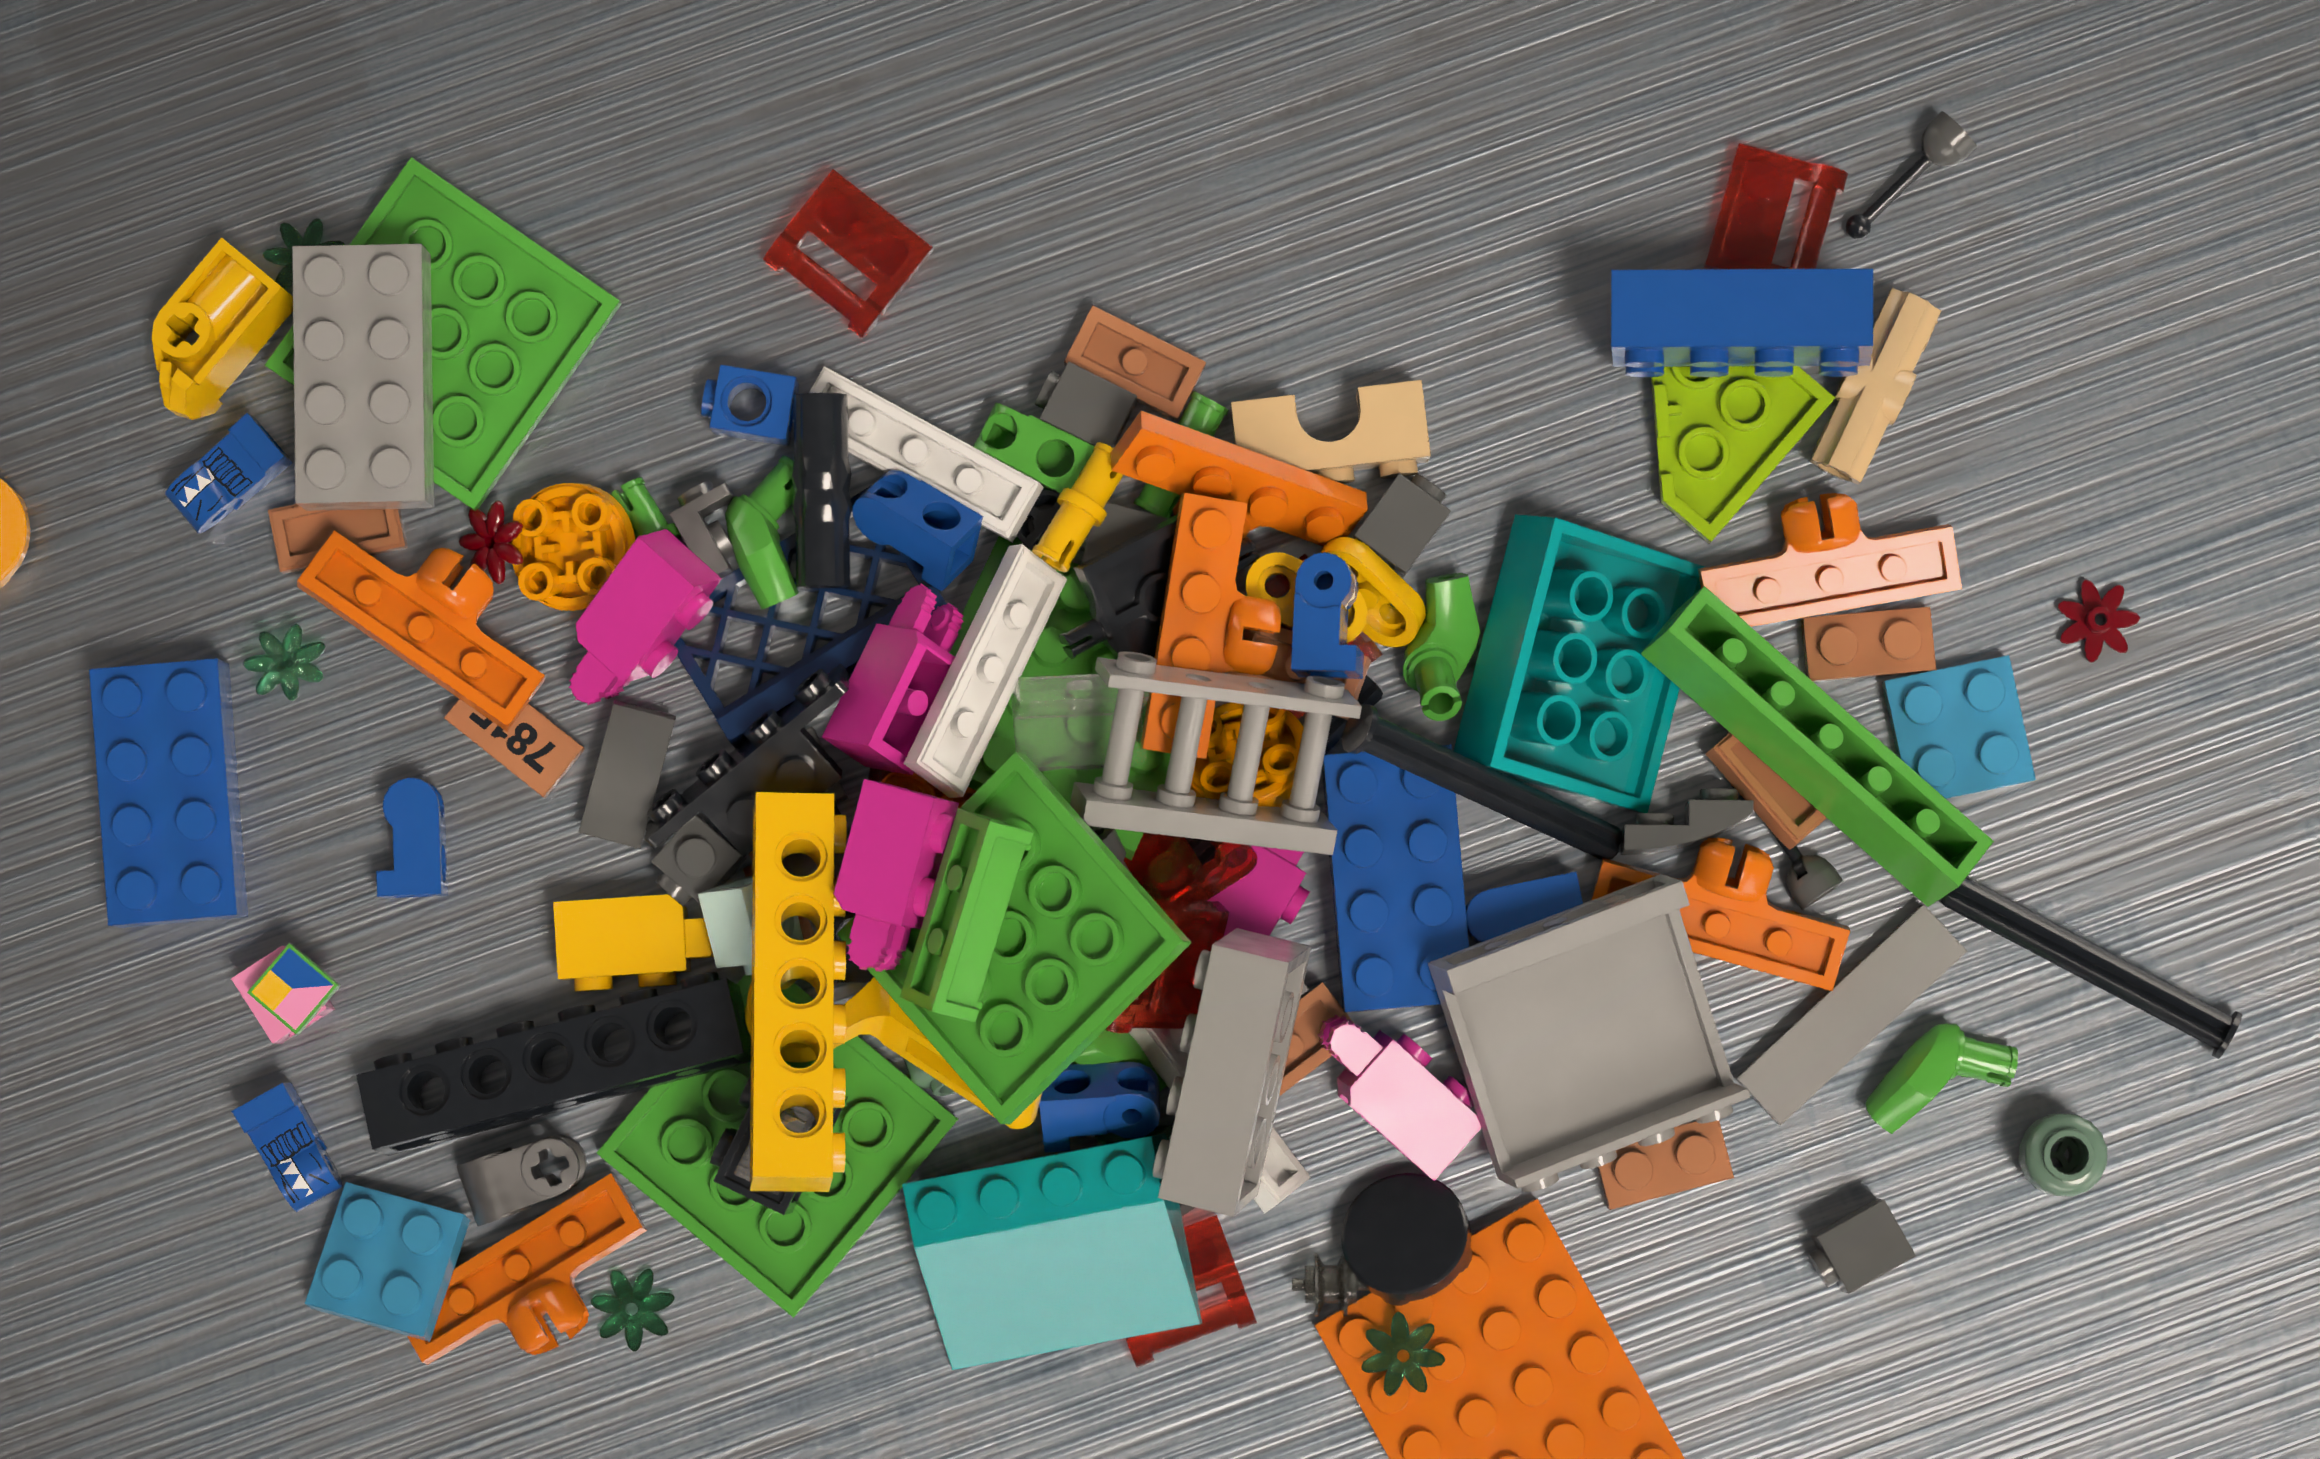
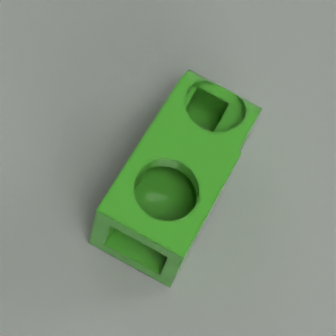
M995 402L973 447L1034 479L1044 489L1061 494L1064 488H1072L1092 455L1095 446L1032 415L1028 417Z

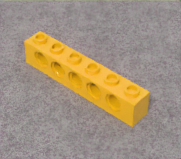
M756 792L752 862L750 1191L829 1192L833 1172L844 1173L845 1133H833V1108L845 1107L846 1094L845 1068H833V1044H845L846 1006L845 1004H834V980H845L846 941H834V917H845L846 911L841 909L834 895L838 877H834V854L845 853L847 820L846 815H834V794ZM802 853L814 860L817 870L805 877L794 876L784 868L782 861L788 855ZM803 916L814 923L817 933L806 940H795L784 932L781 924L790 917ZM802 979L814 987L817 996L806 1004H795L785 998L781 987L790 980ZM803 1043L814 1051L817 1060L809 1067L794 1068L783 1060L780 1051L788 1044ZM790 1107H803L813 1114L816 1125L805 1133L792 1132L782 1124L780 1119L781 1113Z

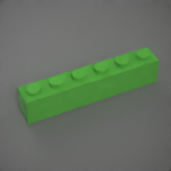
M1705 586L1673 613L1641 652V655L1927 907L1958 888L1994 842Z

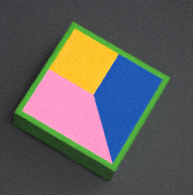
M289 943L247 993L292 1032L299 1035L341 985L297 947Z

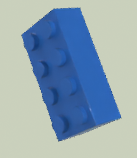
M1873 269L1611 270V350L1613 367H1626V375L1631 377L1663 376L1664 367L1690 366V375L1697 377L1726 376L1729 374V366H1754V374L1763 377L1793 375V366H1819V375L1845 377L1857 375L1858 366H1870L1873 351Z
M216 658L89 669L108 926L126 928L248 917L229 663Z
M1452 744L1441 745L1452 750ZM1367 752L1324 755L1322 777L1326 817L1338 830L1333 855H1329L1342 1008L1344 1012L1349 1013L1441 1005L1428 963L1469 947L1456 793Z

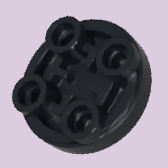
M1416 1173L1395 1174L1372 1183L1355 1198L1343 1221L1341 1245L1349 1268L1362 1286L1391 1305L1402 1306L1410 1301L1424 1299L1438 1293L1447 1287L1459 1273L1463 1272L1472 1260L1471 1227L1460 1200L1445 1184L1438 1180L1433 1181L1426 1175Z

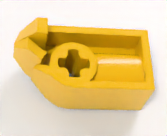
M222 237L162 307L153 322L152 345L156 369L160 373L159 383L164 406L175 415L190 420L215 414L223 405L219 401L222 395L293 312V296ZM194 330L200 336L193 345H190L186 338Z

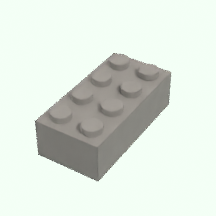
M422 244L292 246L295 503L306 511L434 508L431 254Z
M1236 928L1212 944L1211 951L1203 950L1201 952L1194 976V988L1203 990L1198 1014L1189 1013L1180 1042V1051L1189 1053L1184 1078L1175 1077L1167 1102V1114L1175 1116L1170 1141L1162 1139L1154 1162L1153 1177L1162 1179L1158 1198L1234 1217L1258 1195L1312 946Z

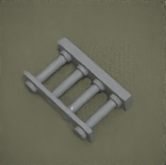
M1119 652L1117 660L1097 657L1095 671L1107 687L1118 688L1103 774L1101 777L1095 778L1094 784L1074 782L1070 805L1088 826L1333 855L1338 830L1325 814L1320 812L1321 808L1315 802L1332 715L1360 719L1362 706L1347 689H1344L1345 684L1343 682L1324 676H1307L1306 683L1303 684L1156 665L1157 660L1154 657L1136 652ZM1144 692L1181 696L1165 784L1158 785L1157 792L1133 789V784L1128 782ZM1207 700L1244 704L1228 791L1222 792L1219 799L1196 797V792L1191 789ZM1270 708L1306 712L1290 799L1283 800L1282 807L1258 806V799L1253 797Z

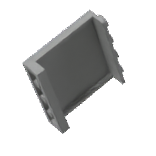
M1660 874L1428 963L1499 1180L1517 1189L1522 1188L1524 1192L1544 1189L1559 1180L1557 1174L1577 1165H1580L1582 1169H1591L1605 1165L1617 1158L1616 1150L1636 1142H1638L1639 1146H1650L1664 1142L1675 1135L1674 1127L1695 1119L1697 1123H1709L1720 1120L1733 1113V1104L1751 1098L1748 1088L1738 1085L1733 1081L1679 910L1690 905L1681 880Z

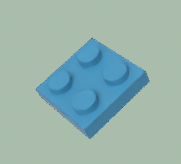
M2009 655L1881 682L1897 756L1945 799L2036 780Z
M345 1182L305 1304L314 1310L430 1342L470 1219L461 1213Z

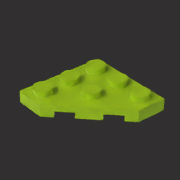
M1690 366L1664 367L1663 376L1651 377L1661 504L1710 544L1833 402L1835 397L1799 366H1793V375L1783 377L1757 376L1754 374V366H1729V374L1721 377L1690 375Z

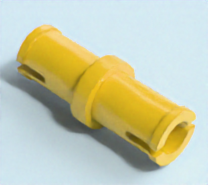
M1096 443L1092 455L1072 488H1064L1057 499L1060 508L1039 543L1032 549V552L1039 558L1044 555L1042 560L1058 571L1068 572L1072 560L1092 527L1101 526L1107 516L1104 507L1124 476L1123 474L1111 471V451L1114 448L1107 444Z

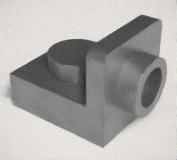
M708 480L680 495L677 500L681 507L669 514L688 548L717 575L723 578L733 572L727 561V558L734 555L733 548L720 522L716 520L707 525L704 517L729 504L734 494L726 483L714 488L712 482Z

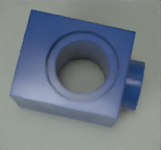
M720 365L718 380L707 379L701 416L711 418L710 429L715 435L789 447L793 427V395L798 394L800 384L797 378L793 376ZM745 389H756L766 397V406L763 413L751 421L737 419L731 411L734 397Z

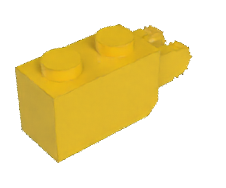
M669 894L553 902L558 979L574 980V992L613 989L612 977L638 975V987L677 985L676 973L691 972V959L714 957L704 918L688 919L687 907L680 904Z

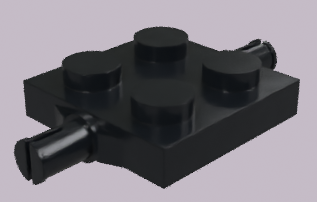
M1178 514L1074 567L1089 601L1091 620L1059 635L1060 643L1067 645L1063 649L1069 658L1073 659L1100 643H1103L1112 652L1115 660H1117L1119 652H1136L1155 658ZM1248 537L1244 538L1241 542L1237 572L1260 558L1259 552L1252 551L1256 549V546Z

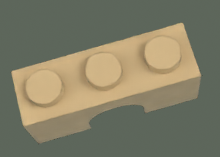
M1422 380L1358 387L1356 393L1358 424L1348 436L1333 442L1317 440L1303 430L1297 417L1295 395L1231 402L1230 413L1234 444L1342 484L1355 481L1354 471L1379 468L1380 478H1396L1399 473L1404 477L1418 474L1417 464L1428 463L1431 457Z

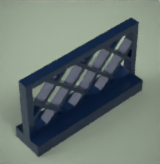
M871 486L851 498L852 511L850 519L853 518V505L855 501ZM795 533L780 542L789 569L793 554L796 553ZM876 543L875 550L850 545V556L872 560L865 591L862 593L843 588H797L798 590L818 594L810 627L777 620L781 602L769 607L767 617L734 611L739 588L747 584V581L740 568L723 577L709 596L713 604L726 597L723 608L712 606L707 614L708 616L720 618L713 650L709 651L687 646L681 636L674 646L678 649V658L733 747L736 749L747 740V737L744 735L745 731L762 714L770 709L779 714L794 702L796 698L793 693L796 688L817 670L822 669L828 674L836 666L842 664L851 677L876 624L889 625L898 605L902 603L901 598L904 597L902 596L895 600L874 595L882 562L909 568L919 585L922 583L937 596L935 599L937 603L932 611H935L937 606L946 605L947 603L938 589L921 579L923 566L898 551L900 555L885 552L886 545ZM828 596L861 603L856 625L843 634L820 629ZM871 605L883 607V609L869 617ZM731 620L764 627L756 660L723 654ZM774 630L807 636L801 660L790 667L766 663ZM817 639L830 641L815 650ZM695 658L710 661L706 676ZM720 663L753 670L748 692L724 707L714 691ZM763 673L775 675L761 684Z

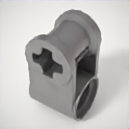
M556 1135L512 1150L509 1147L456 1167L478 1227L532 1208V1204L558 1196L574 1188L585 1175L587 1161L586 1154L580 1144L570 1137ZM549 1148L554 1157L565 1156L568 1160L569 1167L560 1172L562 1181L558 1183L554 1174L543 1175L540 1170V1164L548 1159L547 1149Z

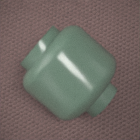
M2050 1114L2037 1119L2025 1131L2019 1144V1163L2024 1177L2036 1189L2051 1196L2074 1197L2089 1191L2101 1180L2107 1166V1146L2102 1133L2091 1121L2076 1114ZM2060 1142L2057 1150L2051 1152L2053 1144ZM2066 1149L2069 1152L2068 1160L2064 1156ZM2050 1158H2057L2061 1166H2053Z

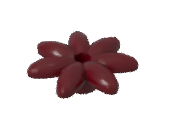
M495 501L489 508L487 517L479 508L476 511L470 508L468 517L476 533H468L461 536L459 544L463 548L476 551L471 559L470 567L476 564L483 571L488 567L492 580L497 584H503L505 580L504 561L515 565L522 564L524 561L520 551L511 544V541L522 532L523 524L519 521L504 524V505L501 501Z
M2084 580L2081 584L2083 605L2074 601H2062L2058 604V609L2062 614L2076 621V623L2069 626L2061 634L2060 642L2070 644L2086 638L2085 656L2090 663L2098 659L2102 651L2103 642L2118 653H2126L2128 651V644L2118 629L2137 624L2140 616L2131 611H2116L2123 599V586L2117 585L2113 587L2101 599L2095 585L2089 580ZM2096 615H2100L2103 618L2102 625L2096 624Z

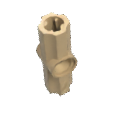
M1895 288L1889 291L1873 325V351L1870 366H1858L1857 375L1842 378L1835 394V399L1838 402L1829 421L1824 426V430L1813 449L1814 453L1809 462L1841 480L1857 485L1861 483L1888 424H1894L1911 391L1917 376L1913 373V370L1929 342L1935 325L1938 323L1937 319L1941 310L1931 305L1929 301L1912 293L1903 292Z

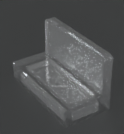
M1098 674L1018 677L1011 697L1016 752L1025 754L1040 771L1104 768L1118 688L1107 687ZM1144 692L1131 767L1144 765L1147 758L1146 750L1140 749L1144 726L1142 713L1148 701L1149 692Z

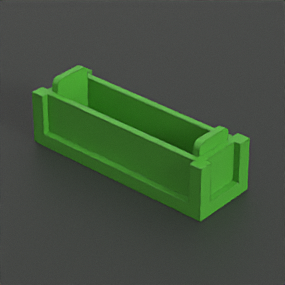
M957 809L900 998L931 1012L976 1022L978 1009H982L983 1002L979 1001V997L1024 851H1030L1032 846L1030 843L1033 832L1007 825V822Z

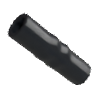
M847 394L793 395L794 463L791 475L795 491L792 511L795 520L796 588L826 589L851 587L850 517L852 503L849 488L852 473L848 459Z

